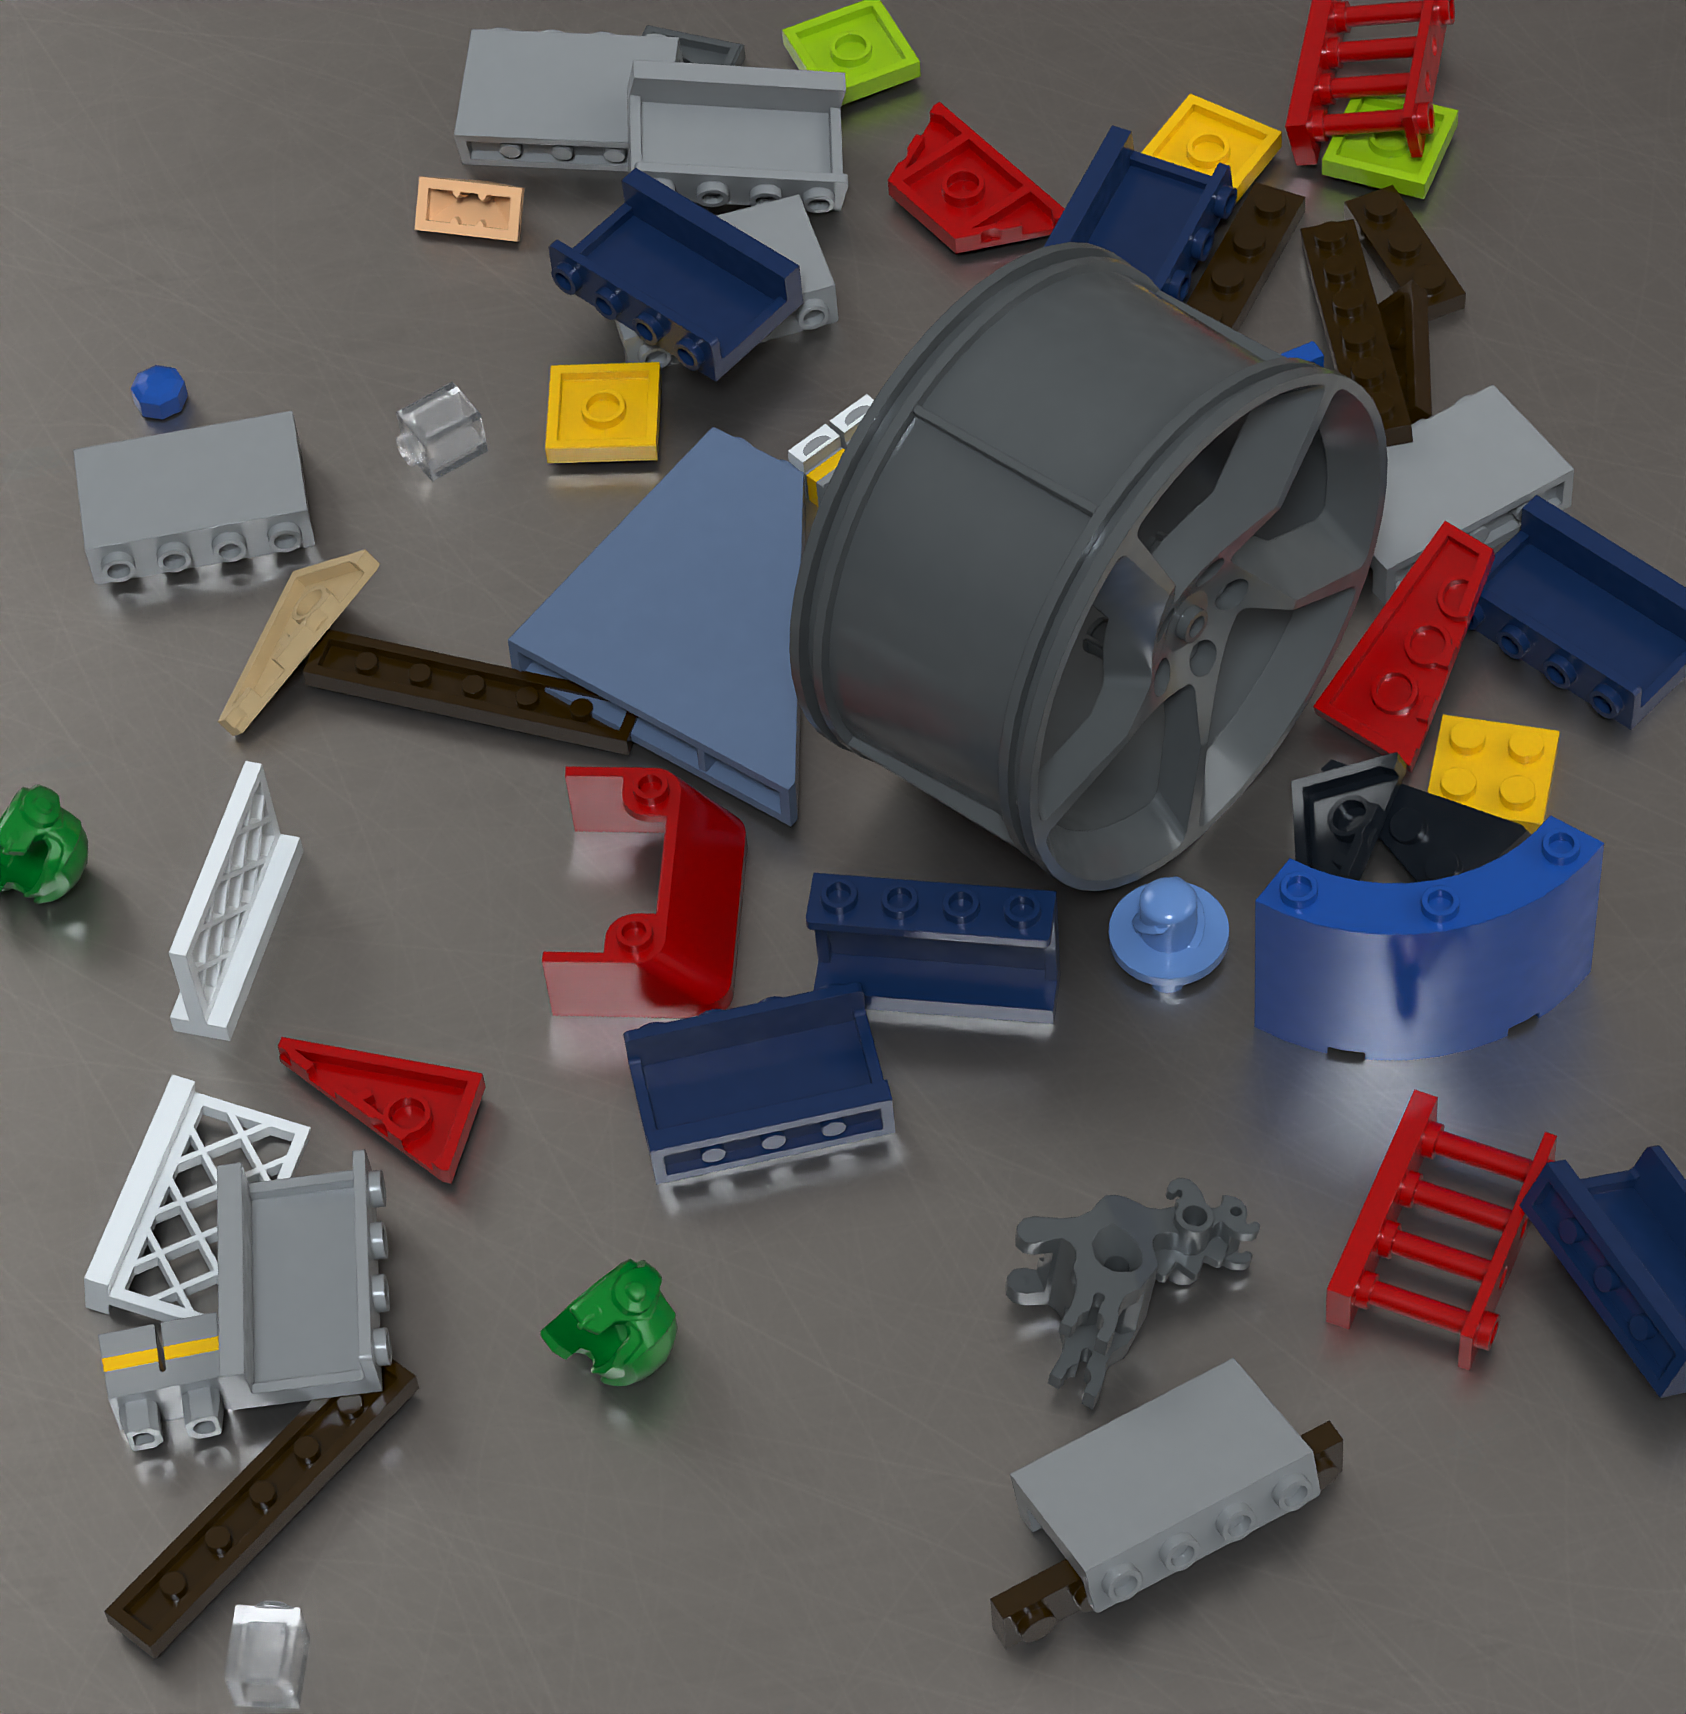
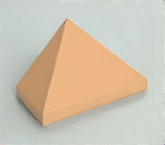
M419 176L414 230L519 242L525 188L490 181Z

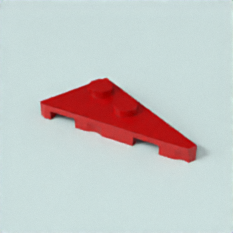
M281 1037L278 1050L280 1053L279 1059L283 1065L440 1181L452 1184L486 1088L483 1073Z

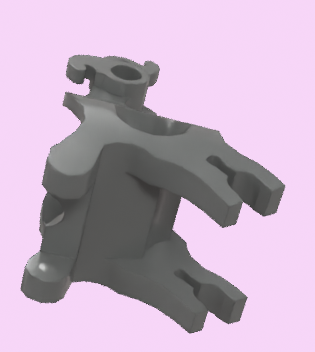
M1177 1178L1170 1182L1166 1191V1198L1169 1200H1173L1177 1196L1180 1197L1176 1199L1174 1207L1163 1209L1148 1208L1127 1197L1106 1195L1091 1211L1078 1217L1053 1218L1032 1216L1024 1218L1017 1225L1015 1246L1022 1253L1031 1255L1044 1254V1258H1039L1037 1270L1029 1268L1013 1269L1007 1276L1005 1290L1006 1296L1013 1303L1020 1305H1049L1061 1317L1059 1334L1063 1346L1062 1353L1049 1375L1048 1384L1059 1390L1067 1378L1076 1376L1079 1363L1086 1362L1087 1366L1083 1380L1087 1386L1084 1391L1082 1404L1093 1410L1099 1400L1106 1371L1111 1365L1124 1359L1147 1316L1155 1280L1164 1283L1168 1279L1178 1285H1190L1198 1280L1204 1263L1216 1268L1224 1266L1231 1270L1247 1269L1253 1255L1248 1251L1242 1254L1239 1253V1245L1241 1241L1256 1239L1260 1224L1258 1222L1247 1224V1208L1241 1200L1233 1196L1223 1195L1221 1205L1211 1208L1206 1204L1202 1192L1195 1183L1189 1179Z

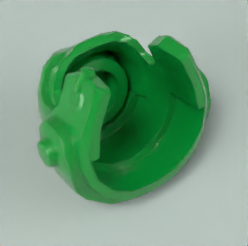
M39 784L32 786L30 789L22 787L15 794L10 805L0 818V892L14 889L22 892L23 897L32 898L34 903L37 904L54 902L67 894L78 883L88 863L87 835L81 826V821L60 806L59 795L55 791Z
M630 1258L620 1263L577 1297L540 1331V1336L553 1353L565 1360L574 1353L588 1356L593 1363L591 1372L601 1376L600 1380L604 1384L628 1386L651 1376L663 1365L673 1349L678 1326L675 1318L676 1313L660 1291L662 1276L645 1260L635 1262Z

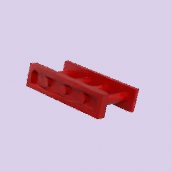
M1312 0L1285 124L1296 166L1317 164L1321 143L1327 142L1329 136L1405 131L1411 157H1422L1426 135L1433 134L1435 128V114L1432 102L1447 25H1453L1455 21L1454 0H1420L1350 6L1348 1ZM1420 22L1417 36L1343 42L1344 33H1350L1352 27ZM1413 58L1411 70L1406 73L1335 77L1336 70L1342 69L1344 63ZM1406 94L1403 109L1328 114L1329 105H1335L1337 99Z
M1414 1089L1327 1287L1326 1322L1350 1330L1358 1309L1369 1310L1371 1305L1459 1334L1458 1367L1470 1371L1479 1348L1489 1351L1496 1337L1501 1316L1494 1312L1532 1223L1519 1205L1546 1163L1555 1161L1557 1135L1545 1132L1536 1155L1531 1160L1444 1131L1445 1125L1437 1122L1438 1097ZM1436 1155L1521 1182L1523 1186L1511 1210L1423 1181V1174L1418 1171L1424 1157L1433 1160ZM1416 1204L1501 1232L1502 1236L1492 1259L1489 1260L1402 1231V1224L1397 1222L1402 1208L1412 1209ZM1394 1254L1481 1283V1286L1470 1311L1379 1281L1380 1274L1374 1272L1380 1258L1383 1257L1390 1260Z

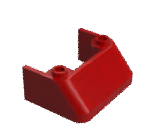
M566 766L565 781L575 832L665 834L656 914L633 913L615 920L606 932L603 953L543 951L542 965L552 1015L690 1018L699 1016L701 1013L712 1009L726 1010L734 996L748 850L746 830L743 822L736 815L665 769Z

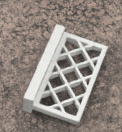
M245 761L169 951L180 989L170 1015L173 1030L177 1032L226 1041L231 1040L303 854L300 837L280 833L261 763Z
M172 1074L84 1277L86 1308L109 1315L114 1306L163 1322L202 1315L203 1313L193 1310L187 1296L213 1285H218V1262L209 1247V1244L218 1241L217 1226L201 1232L190 1210L217 1199V1169L212 1159L242 1148L252 1167L251 1170L245 1172L248 1183L271 1180L270 1177L278 1174L277 1179L292 1178L295 1176L310 1139L311 1127L195 1092V1081ZM202 1115H206L227 1122L234 1135L204 1147L196 1129ZM270 1135L291 1141L287 1155L266 1164L261 1163L251 1144ZM191 1143L194 1152L186 1154ZM202 1164L213 1186L183 1198L175 1183L177 1174ZM170 1194L173 1202L165 1205L167 1197ZM181 1215L192 1237L161 1249L153 1234L156 1224ZM148 1245L151 1254L142 1257ZM199 1249L210 1272L180 1284L168 1261ZM159 1266L170 1287L150 1297L128 1290L135 1275ZM177 1301L179 1306L171 1303Z

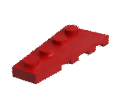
M1444 521L1313 706L1315 714L1383 756L1398 752L1406 763V770L1412 773L1494 562V550L1454 525Z

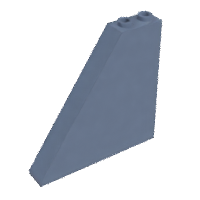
M712 427L508 639L511 667L513 669L573 681L608 701L545 687V692L569 705L579 698L588 699L593 705V718L616 730L620 729L626 712L629 711L638 716L631 732L633 742L789 826H792L798 819L801 706L796 696L791 675L789 643L794 590L805 550L806 500L804 472L798 470L786 460H778L753 447L743 438L733 437Z

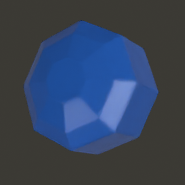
M160 365L152 366L137 373L130 388L134 404L142 416L161 420L182 411L188 397L185 381L176 368Z

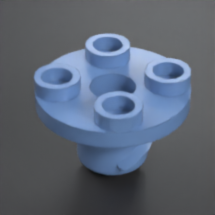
M1177 876L1163 877L1134 889L1117 904L1109 921V945L1116 962L1129 975L1142 982L1151 984L1159 992L1174 993L1182 989L1184 985L1204 978L1221 963L1229 948V922L1222 905L1209 892L1194 884L1187 883Z

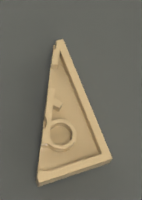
M366 549L292 572L218 720V723L232 736L242 734L377 571L380 563Z

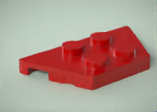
M941 102L933 105L929 112L930 122L923 134H916L907 148L906 158L898 162L888 178L889 195L956 254L1050 235L1065 208Z

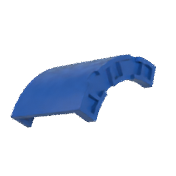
M1550 815L1531 836L1498 859L1455 876L1413 883H1377L1348 879L1310 868L1289 858L1255 900L1254 1027L1281 1040L1313 1051L1328 1053V1048L1330 1047L1345 1051L1365 1053V1060L1408 1061L1441 1057L1472 1050L1508 1036L1509 1028L1526 1021L1534 1015L1540 1018L1550 1012L1569 996L1591 972L1604 843Z

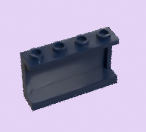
M1112 125L1044 247L1075 242L1089 243L1105 248L1147 275L1160 291L1183 302L1189 291L1191 273L1198 260L1205 261L1212 249L1214 230L1221 218L1228 219L1234 209L1237 189L1232 185L1231 167L1219 163L1212 176L1134 151L1132 131Z
M635 168L621 180L624 196L623 205L573 248L560 240H555L548 246L552 278L555 284L566 294H575L593 305L605 318L609 320L615 319L635 331L645 343L649 345L656 344L677 357L679 362L687 369L692 371L698 370L717 382L803 304L800 266Z
M1534 496L1522 508L1521 530L1495 554L1494 562L1468 629L1476 630L1499 645L1502 651L1511 658L1521 659L1543 673L1556 687L1567 689L1585 700L1601 716L1614 719L1632 730L1686 677V587L1540 496Z
M813 873L806 912V926L808 929L815 931L818 956L813 991L828 984L843 985L860 982L864 993L865 1009L1054 1024L1061 976L1057 891Z
M860 982L843 985L828 984L815 991L787 997H768L755 1004L727 1010L712 1009L701 1013L699 1016L666 1023L651 1022L638 1029L626 1031L623 1034L628 1065L656 1185L896 1133L893 1099L888 1081L883 1078L866 1014L864 993Z
M1659 1145L1647 1147L1630 1170L1583 1179L1577 1176L1566 1159L1546 1163L1519 1206L1659 1398L1686 1393V1179Z

